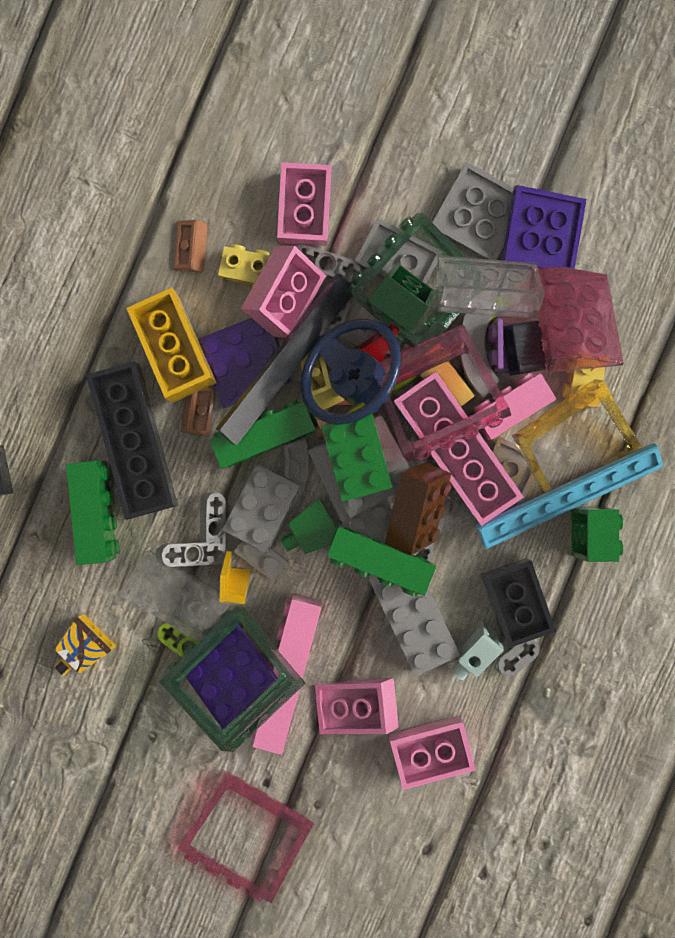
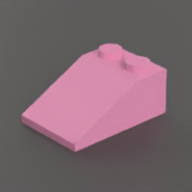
M393 678L364 679L315 685L320 734H387L399 728Z

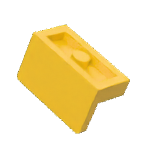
M227 551L220 575L219 602L245 604L251 569L231 568L232 552Z

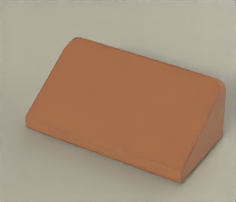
M198 220L177 221L173 270L188 272L204 271L208 228L206 223Z
M207 387L185 397L180 432L209 436L216 394L215 388Z

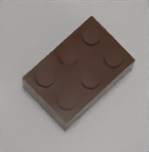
M427 463L401 473L385 539L386 545L413 555L437 541L440 533L438 529L439 522L446 510L444 506L445 498L452 486L450 482L452 473Z

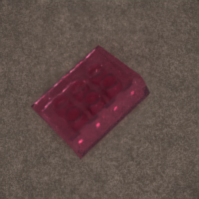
M567 267L537 269L533 287L539 323L543 332L542 341L547 372L622 366L624 362L607 274Z

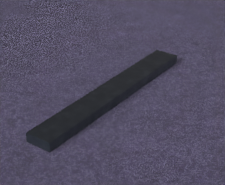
M336 274L216 427V430L232 445H238L356 292L342 274Z

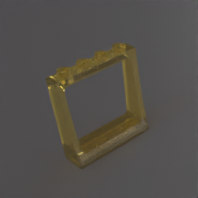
M594 379L512 435L542 494L551 491V488L531 449V444L597 398L627 443L625 450L600 467L642 448L603 380Z

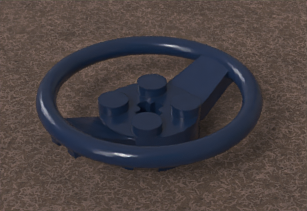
M370 319L347 321L327 332L312 348L305 361L301 375V393L309 411L319 420L336 425L353 423L373 412H377L379 407L389 400L388 396L395 387L400 373L401 350L395 335L382 323ZM358 329L372 330L380 334L387 342L391 356L390 369L385 383L382 384L386 371L379 361L365 351H360L356 348L349 350L338 342L336 338ZM320 355L332 369L329 373V378L332 381L335 392L351 405L363 403L365 404L363 407L350 413L333 414L317 405L311 391V377Z

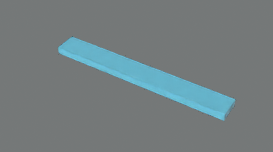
M652 443L495 516L482 526L480 524L475 525L483 547L488 549L664 467L658 445Z

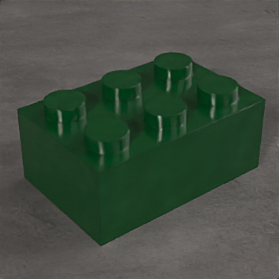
M396 262L368 301L377 313L381 315L386 314L391 317L396 327L401 330L407 329L411 332L429 308L437 291Z

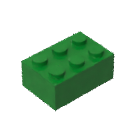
M372 413L353 423L342 425L326 424L321 426L342 502L392 488Z
M576 507L572 509L571 556L587 562H619V556L623 554V542L619 540V530L623 528L622 514H619V509L605 507Z

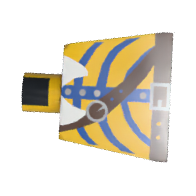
M82 614L75 619L55 648L62 658L54 665V668L63 676L72 668L78 673H82L112 651L116 645L85 614Z

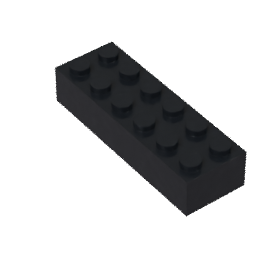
M133 361L86 374L125 520L178 506L140 364Z

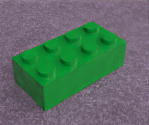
M298 400L285 404V410L276 413L273 409L261 414L262 419L255 421L237 446L232 445L219 432L214 433L215 438L209 441L220 468L227 469L315 433L316 430L305 403H299Z
M107 461L66 464L76 565L105 563L116 559L117 554L120 553V545L118 539H115L114 529H117L116 515H112V505L115 504V496L109 486V480H112L111 466H107Z
M338 525L327 552V557L331 558L330 563L345 568L346 564L352 566L355 573L369 578L370 574L377 576L379 583L393 588L394 584L399 585L403 590L402 592L413 597H417L418 594L425 596L436 566L431 561L416 555L406 554L386 545L384 542L342 525Z

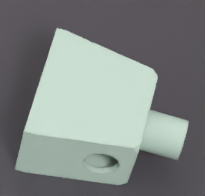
M483 621L459 649L461 656L458 657L459 663L452 670L454 675L460 680H464L470 672L478 677L503 652L502 636Z

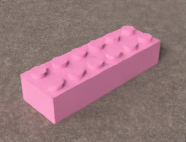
M436 370L394 399L395 404L440 468L452 473L450 478L451 484L481 526L524 498Z
M295 593L292 599L287 598L282 615L287 617L286 623L281 622L276 638L277 641H280V646L274 647L269 664L274 666L273 672L279 680L259 701L256 714H260L261 717L255 718L250 738L254 739V748L280 755L283 753L322 607L321 600Z

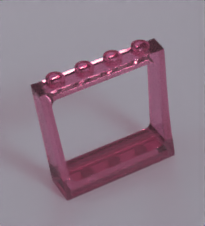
M464 324L402 352L401 368L396 384L462 354H468L496 404L419 440L408 442L389 395V400L384 404L407 462L415 458L418 460L426 459L431 455V451L440 447L441 449H448L455 444V440L462 437L467 439L473 438L479 433L480 429L487 426L495 428L503 422L504 418L511 416L507 402ZM391 358L380 362L386 371L382 384L385 383L388 376Z
M227 772L185 835L178 849L186 853L184 858L191 863L197 865L198 861L207 865L205 870L216 877L219 874L228 878L227 883L232 887L240 889L243 886L248 889V895L256 901L260 902L263 898L272 903L314 822L239 777ZM228 789L233 790L298 828V833L273 882L268 888H263L191 845V841L224 792Z

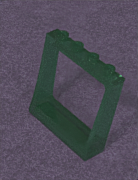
M421 212L416 213L412 218L410 216L400 223L401 231L396 236L392 234L384 241L383 245L385 248L380 254L376 252L367 260L369 266L364 272L360 270L353 275L350 280L353 284L346 290V293L383 325L388 326L393 323L391 317L386 314L381 315L371 307L372 304L368 301L370 298L364 294V289L416 230L420 228L463 275L460 282L414 334L407 329H399L396 335L412 350L425 353L489 279Z
M241 606L225 611L219 618L221 622L215 628L210 627L202 633L203 639L197 645L189 646L184 651L185 657L180 662L177 661L170 664L166 669L167 674L159 681L221 751L234 752L306 684L248 611ZM242 623L278 670L279 678L223 731L180 687V681L231 631Z

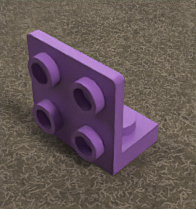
M497 318L490 328H487V343H491V353H487V360L495 374L509 373L503 338V326L517 324L503 323V318Z

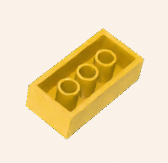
M172 287L126 308L166 400L174 403L216 384V380L179 295Z

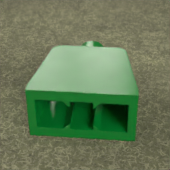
M319 498L288 523L292 533L280 540L287 552L300 545L304 553L307 554L331 545L337 527Z

